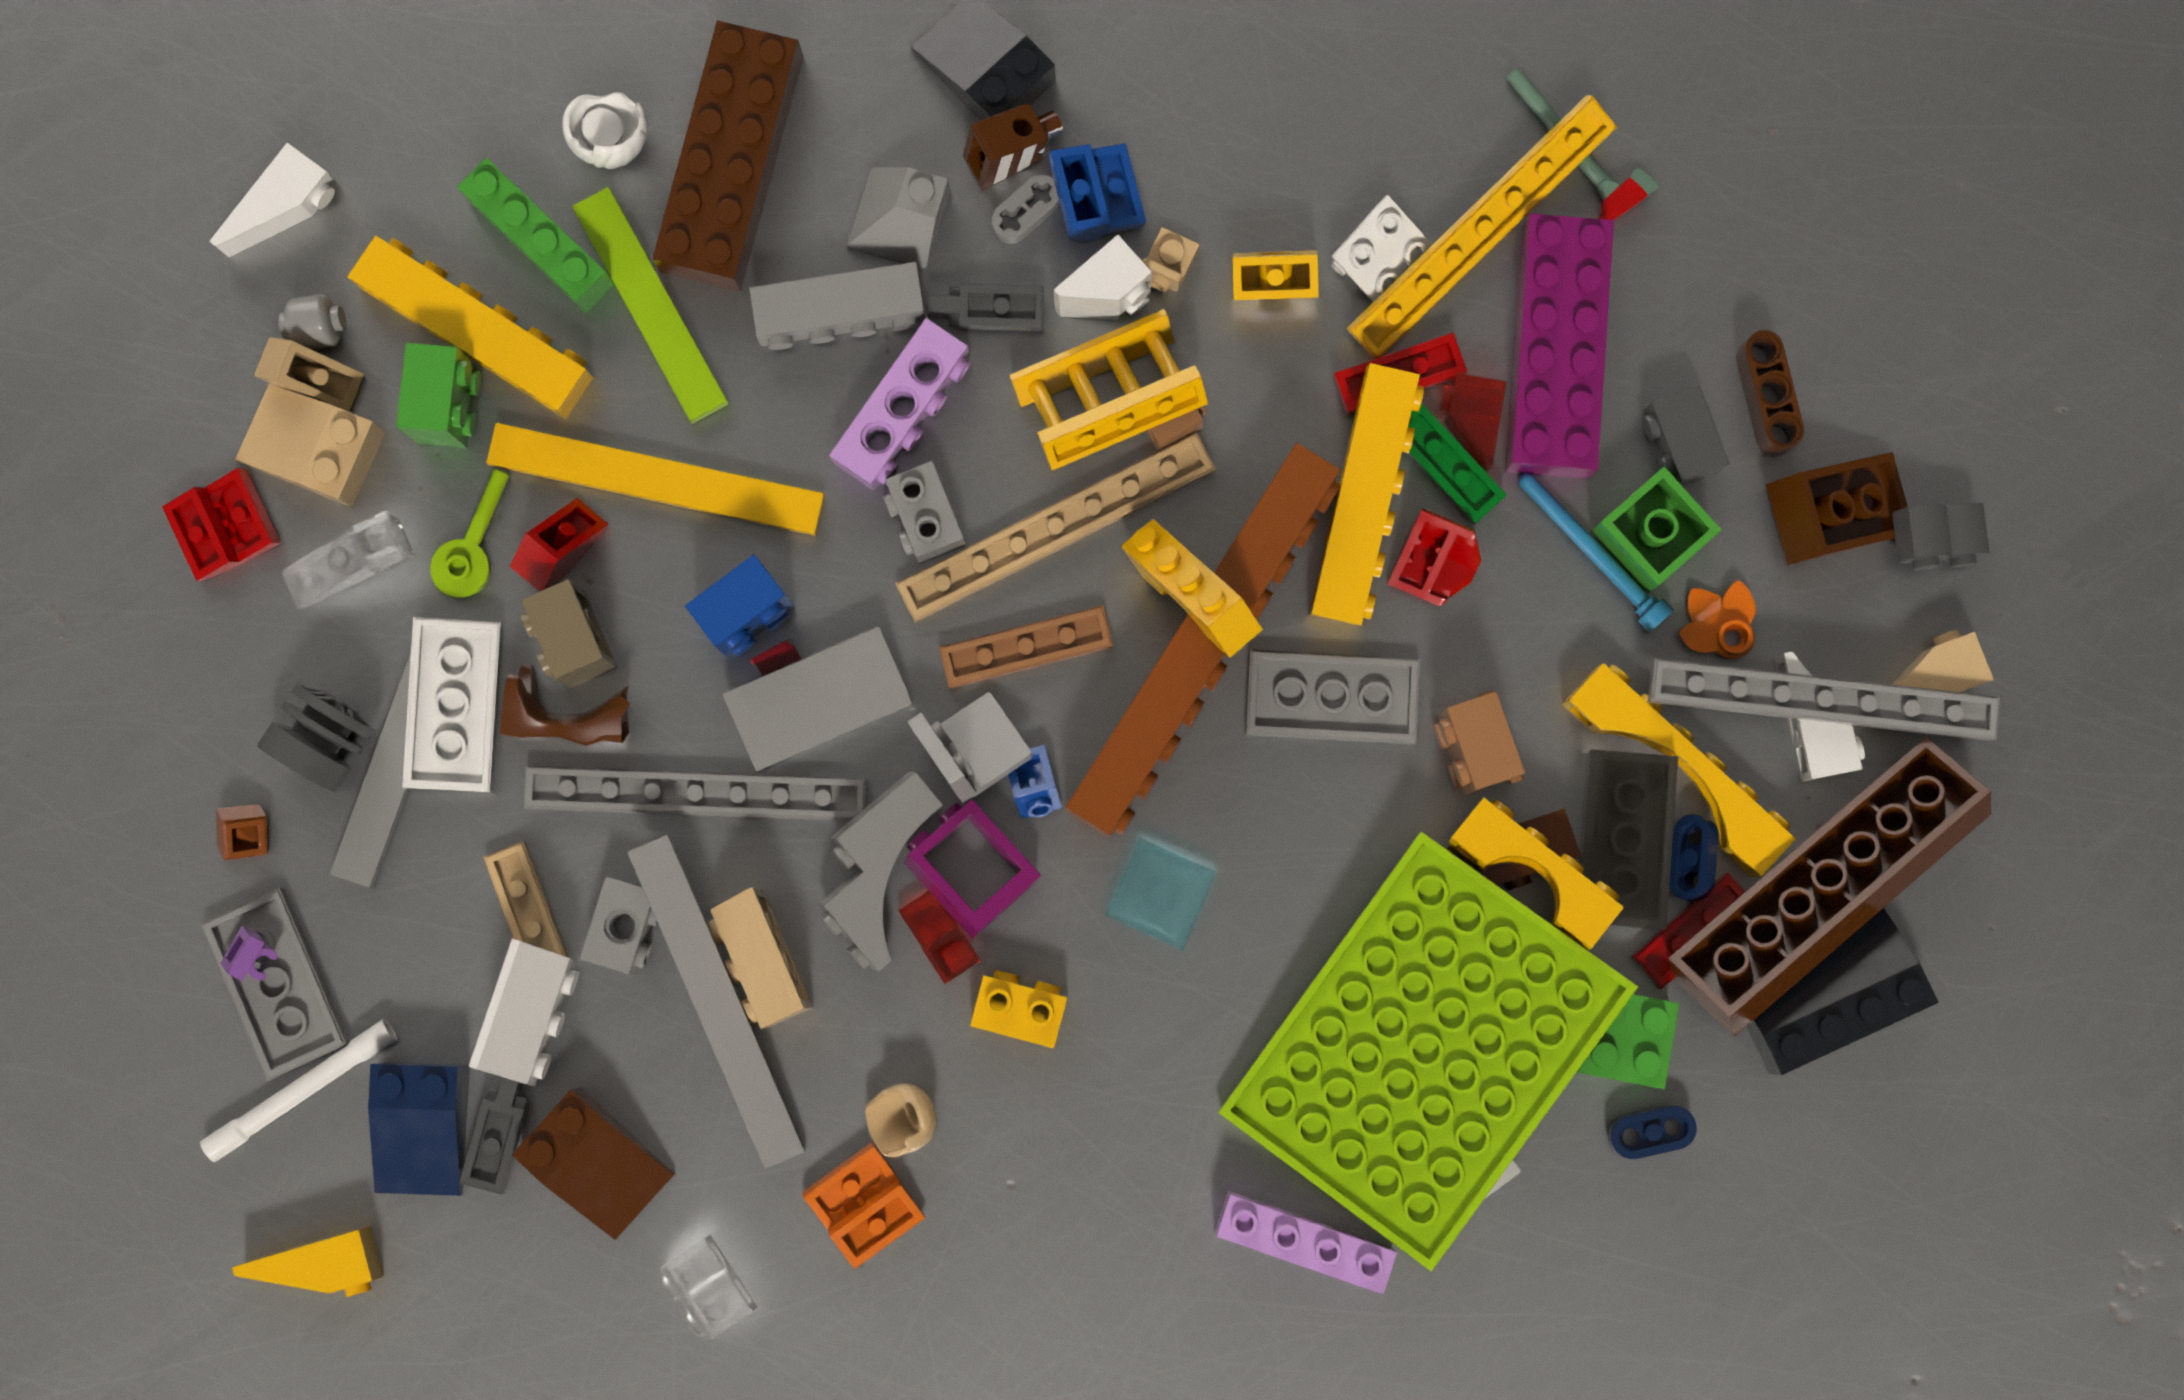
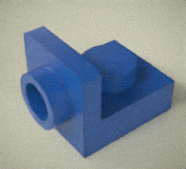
M1045 745L1031 748L1033 757L1008 774L1014 800L1021 818L1043 817L1051 813V811L1062 808Z

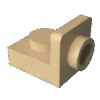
M1161 227L1147 258H1144L1142 261L1152 272L1151 287L1161 292H1167L1168 289H1171L1178 293L1199 250L1200 244Z

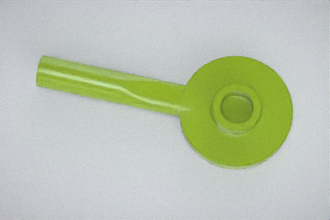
M493 469L464 539L448 541L441 545L434 553L430 564V573L433 583L442 593L453 598H469L478 594L488 583L491 574V564L487 553L480 547V544L510 475Z

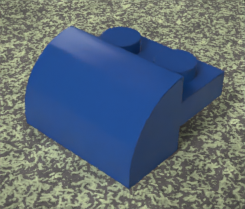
M1126 143L1091 149L1090 144L1051 150L1049 152L1048 161L1070 240L1077 242L1100 240L1104 234L1142 228L1145 225L1146 218Z

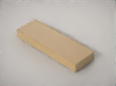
M523 841L484 856L485 864L513 939L569 958L527 843Z

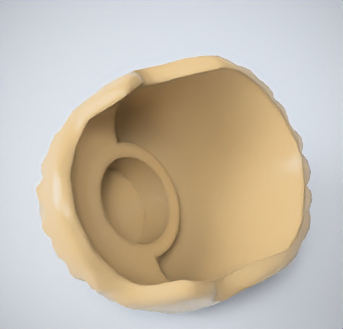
M896 1084L890 1086L874 1097L865 1109L866 1123L871 1139L884 1156L898 1157L912 1153L929 1143L936 1130L937 1117L934 1104L930 1097L915 1085Z

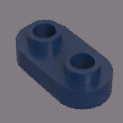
M1695 814L1686 815L1678 820L1673 829L1669 886L1673 894L1683 900H1704L1710 895L1715 885L1719 833L1715 823L1707 817ZM1702 831V841L1698 844L1697 836ZM1698 874V883L1694 886L1693 880L1695 875Z
M1668 1105L1618 1117L1609 1128L1608 1141L1612 1150L1619 1156L1627 1159H1639L1687 1147L1696 1136L1697 1125L1693 1115L1688 1110L1679 1106ZM1669 1119H1674L1678 1123V1130L1673 1135H1668L1665 1131V1123ZM1632 1128L1636 1132V1140L1632 1144L1627 1145L1623 1141L1622 1135L1626 1129Z

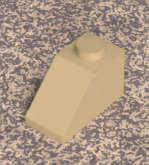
M269 337L254 376L275 386L350 412L364 374L292 340Z

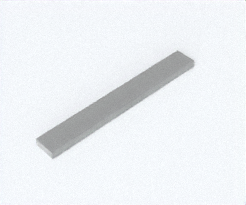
M1654 658L1651 665L1648 702L1993 741L1997 740L2000 697Z
M526 766L524 808L850 821L866 808L868 779Z
M669 834L627 852L764 1169L766 1170L805 1153V1148Z

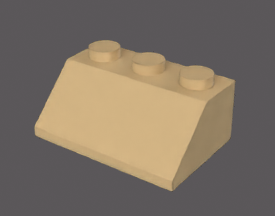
M751 887L710 909L714 918L708 921L710 930L718 945L724 943L731 959L726 960L725 964L733 983L736 985L741 982L747 999L742 1000V1004L751 1024L758 1022L761 1029H766L813 1008L762 889Z

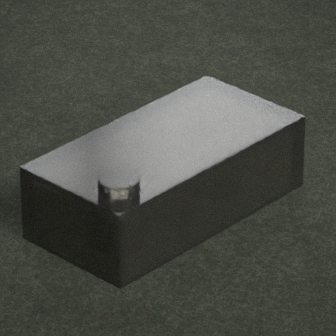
M1590 749L1587 753L1580 853L1582 857L1579 858V864L1584 868L1582 874L1595 885L1598 881H1601L1619 895L1620 898L1617 902L1624 908L1610 926L1649 930H1666L1678 756Z

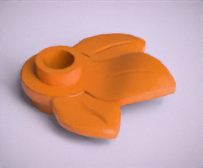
M1740 580L1735 581L1722 598L1718 594L1704 589L1692 588L1689 591L1687 611L1692 623L1684 626L1678 632L1684 644L1697 653L1716 652L1721 657L1729 660L1740 659L1747 655L1753 648L1755 641L1754 632L1750 624L1756 614V605L1746 585ZM1727 632H1734L1738 636V644L1736 646H1730L1726 643L1725 635Z

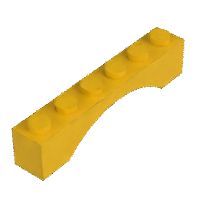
M1604 663L1597 666L1562 705L1592 733L1616 735L1638 741L1659 751L1678 765L1696 785L1709 807L1713 821L1718 829L1720 850L1750 878L1762 877L1796 840L1788 832L1791 828L1789 823L1775 811L1771 810L1767 813L1756 802L1759 797L1748 785L1741 781L1737 783L1732 781L1724 773L1727 769L1726 766L1710 752L1703 754L1692 744L1695 739L1687 729L1678 723H1674L1672 726L1660 715L1663 710L1658 703H1649L1648 695L1643 694L1639 696L1628 686L1631 680L1621 669L1615 665L1608 667Z

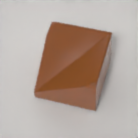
M259 804L216 809L217 847L223 860L268 855L266 814Z

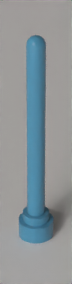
M1523 473L1519 477L1520 487L1637 607L1635 613L1640 617L1638 622L1649 633L1674 611L1664 598L1659 600L1655 595L1650 597L1531 473Z

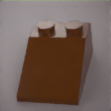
M1893 452L1799 472L1765 484L1788 566L1895 539L1892 512L1908 507Z
M581 1087L571 1089L512 1153V1156L545 1187L614 1240L625 1231L675 1175Z

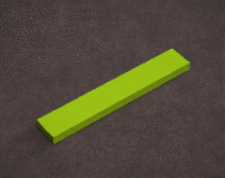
M606 187L573 205L574 212L690 422L694 424L729 405L610 188Z

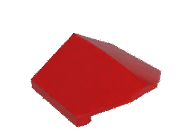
M1421 508L1404 540L1387 584L1435 605H1443L1447 602L1448 598L1472 582L1481 563L1475 530Z

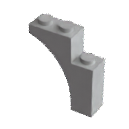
M916 772L906 773L830 837L837 845L832 850L836 858L847 870L854 866L857 871L818 903L824 911L820 919L834 936L842 932L852 945L847 949V952L862 969L869 965L871 969L879 972L892 961L886 945L883 927V904L887 882L893 865L908 839L924 821L943 806Z

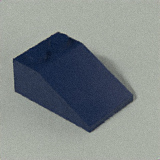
M393 1062L370 1064L368 1115L374 1193L463 1195V1184H460V1178L465 1163L469 1065Z

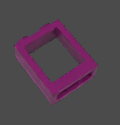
M971 799L963 807L956 802L938 819L942 825L931 835L924 830L907 845L910 853L907 855L904 864L973 939L1031 888L1040 878L1041 874ZM966 820L973 824L1017 873L975 912L925 858L926 855Z

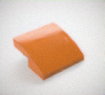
M873 1141L802 1192L805 1201L827 1228L830 1238L854 1269L925 1219V1215Z

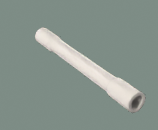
M385 1019L380 1020L353 1038L347 1046L240 1118L231 1120L201 1140L200 1145L203 1152L212 1162H217L245 1143L257 1131L360 1062L369 1060L397 1041L398 1038L395 1031Z

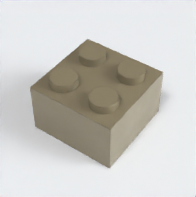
M565 580L521 600L526 611L520 614L521 621L529 637L535 636L541 646L542 651L537 653V658L547 677L552 675L556 682L559 681L573 688L618 668L586 592L571 580Z

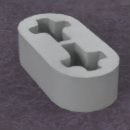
M1047 175L1033 176L996 208L992 216V226L997 239L1007 244L1018 243L1024 240L1059 207V199L1053 178ZM1038 188L1040 191H1045L1048 188L1050 190V202L1046 204L1040 200L1030 208L1028 205L1034 200L1033 190ZM1021 211L1024 212L1018 219L1019 229L1017 231H1014L1012 228H1008L1005 231L1002 230L1004 226L1002 217L1007 215L1012 219Z

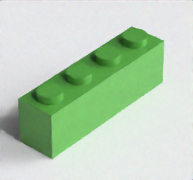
M487 157L457 186L467 201L585 314L615 285L607 272Z

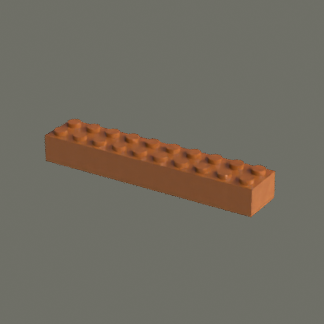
M1297 442L1214 572L1242 597L1257 621L1273 595V592L1268 590L1269 586L1273 581L1279 585L1282 583L1296 556L1291 554L1295 546L1300 549L1304 548L1319 522L1314 518L1315 513L1318 510L1325 514L1341 487V484L1336 482L1341 469ZM1188 614L1065 807L1067 814L1109 840L1114 832L1120 836L1123 835L1135 816V811L1130 809L1137 796L1145 800L1159 776L1153 772L1160 760L1166 764L1169 762L1182 739L1176 735L1182 724L1189 728L1191 727L1205 703L1199 697L1205 688L1213 692L1228 666L1222 662L1226 654L1206 637Z

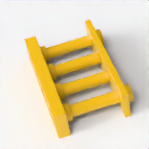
M1165 309L1009 375L1021 408L1035 402L1047 427L1037 432L1052 471L1208 404L1202 377L1196 366L1194 365L1180 371L1167 348V345L1175 341ZM1151 353L1164 378L1141 388L1128 362ZM1112 369L1125 395L1101 404L1089 379ZM1074 386L1086 412L1062 421L1050 395Z

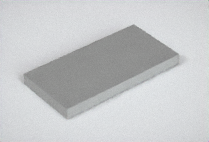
M876 626L722 692V696L756 772L913 705L880 626Z
M1250 649L1245 735L1415 745L1417 743L1420 659Z
M278 888L201 923L267 1081L298 1069L350 1043L284 888ZM241 926L257 932L265 944L272 947L278 955L276 960L270 959L268 956H260L256 959L255 967L263 970L267 975L264 980L254 979L249 973H247L243 981L227 974L220 964Z

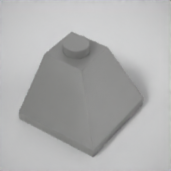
M910 167L871 168L846 245L847 248L901 264L916 262L918 269L927 271L951 195L948 178Z

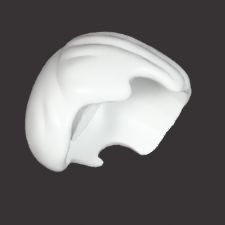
M615 92L605 96L585 94L576 97L568 104L563 114L562 128L568 147L578 158L588 164H593L597 168L615 169L627 165L640 153L647 139L648 121L642 105L639 102L634 103L624 93Z

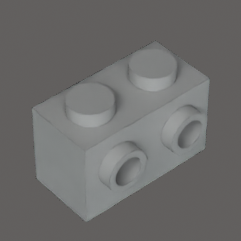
M933 461L885 479L889 491L883 493L882 496L890 516L899 515L905 530L897 534L906 556L915 553L918 563L921 564L966 546Z

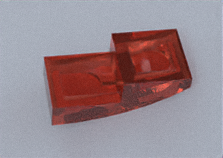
M929 890L898 910L944 984L981 961L958 922Z

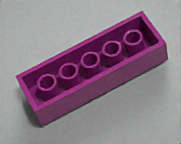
M1530 213L1522 226L1505 464L1506 473H1531L1532 475L1589 479L1598 470L1614 220Z

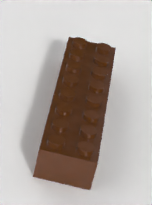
M1925 737L1670 956L1668 960L1674 980L1735 1037L1992 814L1991 791Z

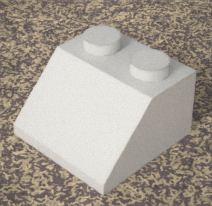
M1117 235L1053 290L1055 311L1060 317L1119 321L1126 314L1133 317L1145 308L1150 301L1147 296L1151 293L1152 272L1125 241Z

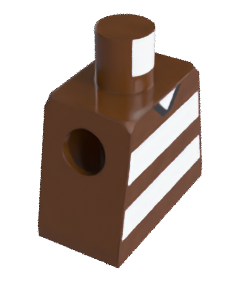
M1023 104L970 125L963 157L981 191L1038 163L1043 157L1048 140L1063 133L1061 120L1054 110L1037 117L1031 105Z

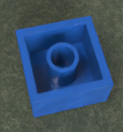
M755 554L685 605L713 645L726 657L732 653L737 657L748 651L756 644L757 641L754 638L767 627L770 631H773L783 625L791 617L788 611L795 607Z

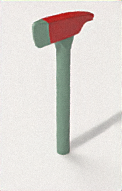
M1519 68L1513 70L1506 77L1507 81L1549 131L1561 120L1559 115ZM1591 154L1578 165L1597 187L1596 189L1602 199L1599 207L1600 217L1598 219L1614 221L1619 219L1648 198L1659 187L1658 183L1640 168H1636L1631 176L1624 183L1620 184L1605 172Z

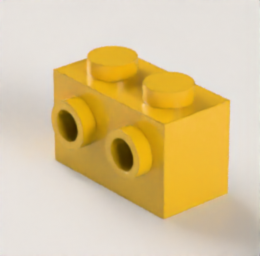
M996 969L993 977L983 975L970 1026L1055 1048L1068 997L1060 996L1061 987L1041 981H1036L1035 988L1019 985V975Z

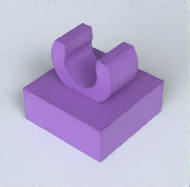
M241 926L220 964L227 974L243 981L247 973L254 979L264 980L267 975L263 970L255 967L256 959L260 956H268L270 959L276 960L278 955L272 947L265 944L257 932Z

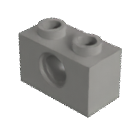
M605 876L579 960L634 975L637 974L638 967L645 968L652 948V944L647 943L651 926L657 927L658 922L642 886ZM623 915H629L635 923V930L627 939L620 938L615 930L617 920Z

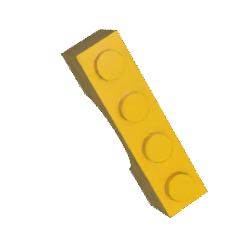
M1154 519L1121 545L1140 575L1163 597L1169 594L1188 613L1206 637L1229 658L1263 630L1242 597Z
M1483 797L1451 837L1448 845L1481 871L1505 862L1524 864L1536 870L1547 881L1553 893L1555 910L1552 925L1586 950L1592 949L1624 907L1617 902L1620 898L1619 895L1605 883L1598 881L1595 885L1582 874L1584 868L1569 855L1563 854L1560 857L1547 847L1549 844L1548 839L1532 827H1528L1525 830L1512 820L1515 816L1514 813L1506 805L1495 799L1491 803Z

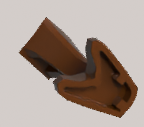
M523 663L518 676L511 674L507 676L499 733L501 736L518 738L560 737L586 746L603 740L623 743L630 733L627 720V708L630 705L627 701L629 686L614 694L601 705L585 713L569 715L547 713L539 703L533 665Z

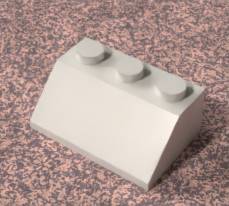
M512 939L468 1067L534 1087L537 1079L543 1080L551 1061V1054L546 1053L551 1037L557 1038L564 1024L565 1013L561 1012L565 996L573 994L578 982L579 971L574 970L577 962L557 953Z

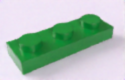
M1421 403L1419 412L1411 411L1408 427L1415 428L1409 455L1474 525L1477 524L1507 494L1423 403Z

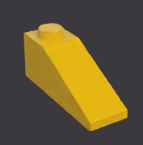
M371 1226L232 1267L233 1275L237 1277L329 1294L344 1289L346 1297L372 1290L370 1281L383 1277Z

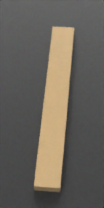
M1196 432L895 584L916 623L1214 473L1216 469Z

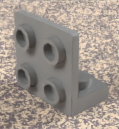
M990 692L985 693L941 724L936 721L930 725L922 712L907 722L963 804L1033 757L1032 751Z

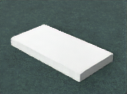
M413 617L402 788L490 792L501 622Z

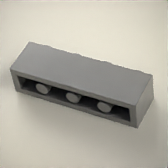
M916 262L749 287L756 337L761 346H768L770 350L787 349L793 346L794 341L810 339V343L814 344L827 343L835 339L834 335L851 333L852 337H867L874 335L878 328L893 326L895 331L911 330L918 327V322H923L926 318Z

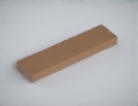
M1101 605L941 646L939 651L949 689H954L1110 649L1114 646L1104 607Z

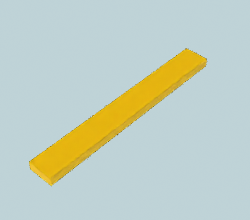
M1586 95L1346 328L1372 359L1381 357L1617 128L1593 96Z
M500 423L495 424L486 464L492 467L816 536L825 500V494Z

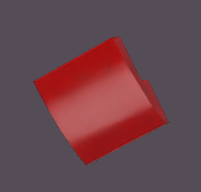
M236 468L204 488L193 487L162 506L189 567L198 582L239 566L281 543L253 481L245 468Z

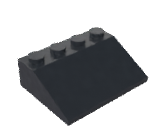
M1883 908L1747 1026V1029L1768 1073L1784 1075L1939 1002L1920 962L1885 908Z

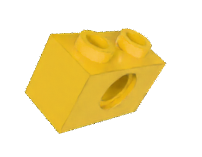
M1317 250L1233 253L1234 300L1319 297Z

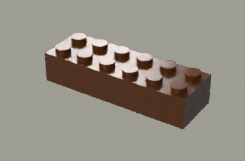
M717 20L652 258L661 273L741 292L804 57L798 39Z

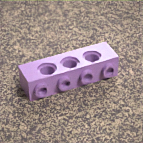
M925 318L829 454L833 464L873 491L876 490L880 483L884 486L887 485L885 479L895 475L899 464L895 461L904 448L907 451L912 450L920 439L923 430L919 427L928 414L934 417L944 405L947 396L943 393L952 380L958 383L969 369L971 362L967 360L970 356L968 346ZM924 365H934L939 369L937 377L929 382L919 380L916 377L917 371ZM900 399H910L915 403L914 410L909 415L898 416L892 412L893 405ZM880 432L888 434L891 437V441L885 449L876 451L869 448V439L874 434Z
M1231 1191L1227 1192L1214 1231L1216 1237L1383 1295L1397 1255V1251L1390 1246Z

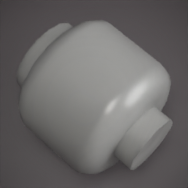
M324 294L293 298L285 305V310L279 313V327L283 339L292 340L314 351L335 347L340 340L341 331L346 330L347 327L343 308L340 305L335 306L331 299Z

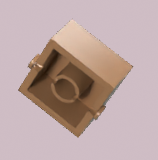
M1490 690L1479 694L1477 698L1447 707L1436 716L1438 724L1433 725L1436 739L1441 749L1448 748L1453 764L1448 765V772L1454 788H1462L1464 796L1505 782H1509L1510 785L1524 780L1523 774H1525V770L1496 691Z

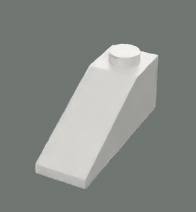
M286 143L209 242L226 256L231 257L314 216L318 209L325 208L331 202L335 194L334 189L338 183L326 170L292 145Z
M1793 651L1783 653L1774 658L1776 672L1812 676ZM1787 718L1801 782L1862 770L1861 761L1865 759V750L1861 738L1855 736L1852 725Z

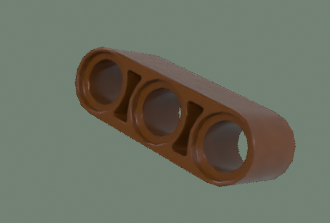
M1759 330L1753 333L1738 348L1736 362L1756 443L1764 454L1771 457H1779L1789 452L1802 440L1804 425L1783 342L1776 333L1769 330ZM1752 345L1762 346L1768 354L1767 362L1759 361L1753 356L1751 352ZM1762 385H1769L1776 390L1778 394L1777 402L1767 401L1763 397ZM1773 425L1781 426L1786 430L1788 434L1787 443H1781L1774 439L1772 435Z

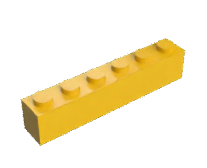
M374 236L347 276L358 288L449 346L458 347L471 360L559 416L567 419L593 380L592 375L584 368L588 363L585 359L568 348L565 349L563 354L549 345L553 340L533 326L530 327L528 332L515 324L518 318L499 304H496L493 309L480 302L483 295L466 283L461 282L456 287L445 280L448 273L433 262L426 260L422 265L411 258L414 252L395 238H391L389 243H387L378 236Z
M1369 363L1366 367L1339 484H1341V487L1336 495L1309 615L1356 626L1362 625L1363 618L1371 619L1376 594L1369 593L1373 576L1380 578L1386 553L1379 552L1383 535L1390 536L1395 519V511L1389 510L1392 493L1400 494L1405 470L1398 469L1402 452H1410L1415 428L1408 427L1411 411L1419 412L1423 399L1424 387L1418 386L1420 374Z

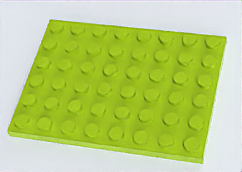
M1421 831L1218 1113L1432 1272L1635 993L1638 986Z

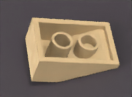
M268 384L235 460L353 508L386 431L371 420L331 404Z

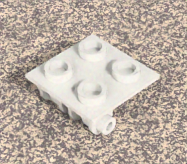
M1386 195L1332 254L1331 257L1335 261L1331 266L1341 276L1347 273L1369 299L1374 302L1432 244L1390 196Z

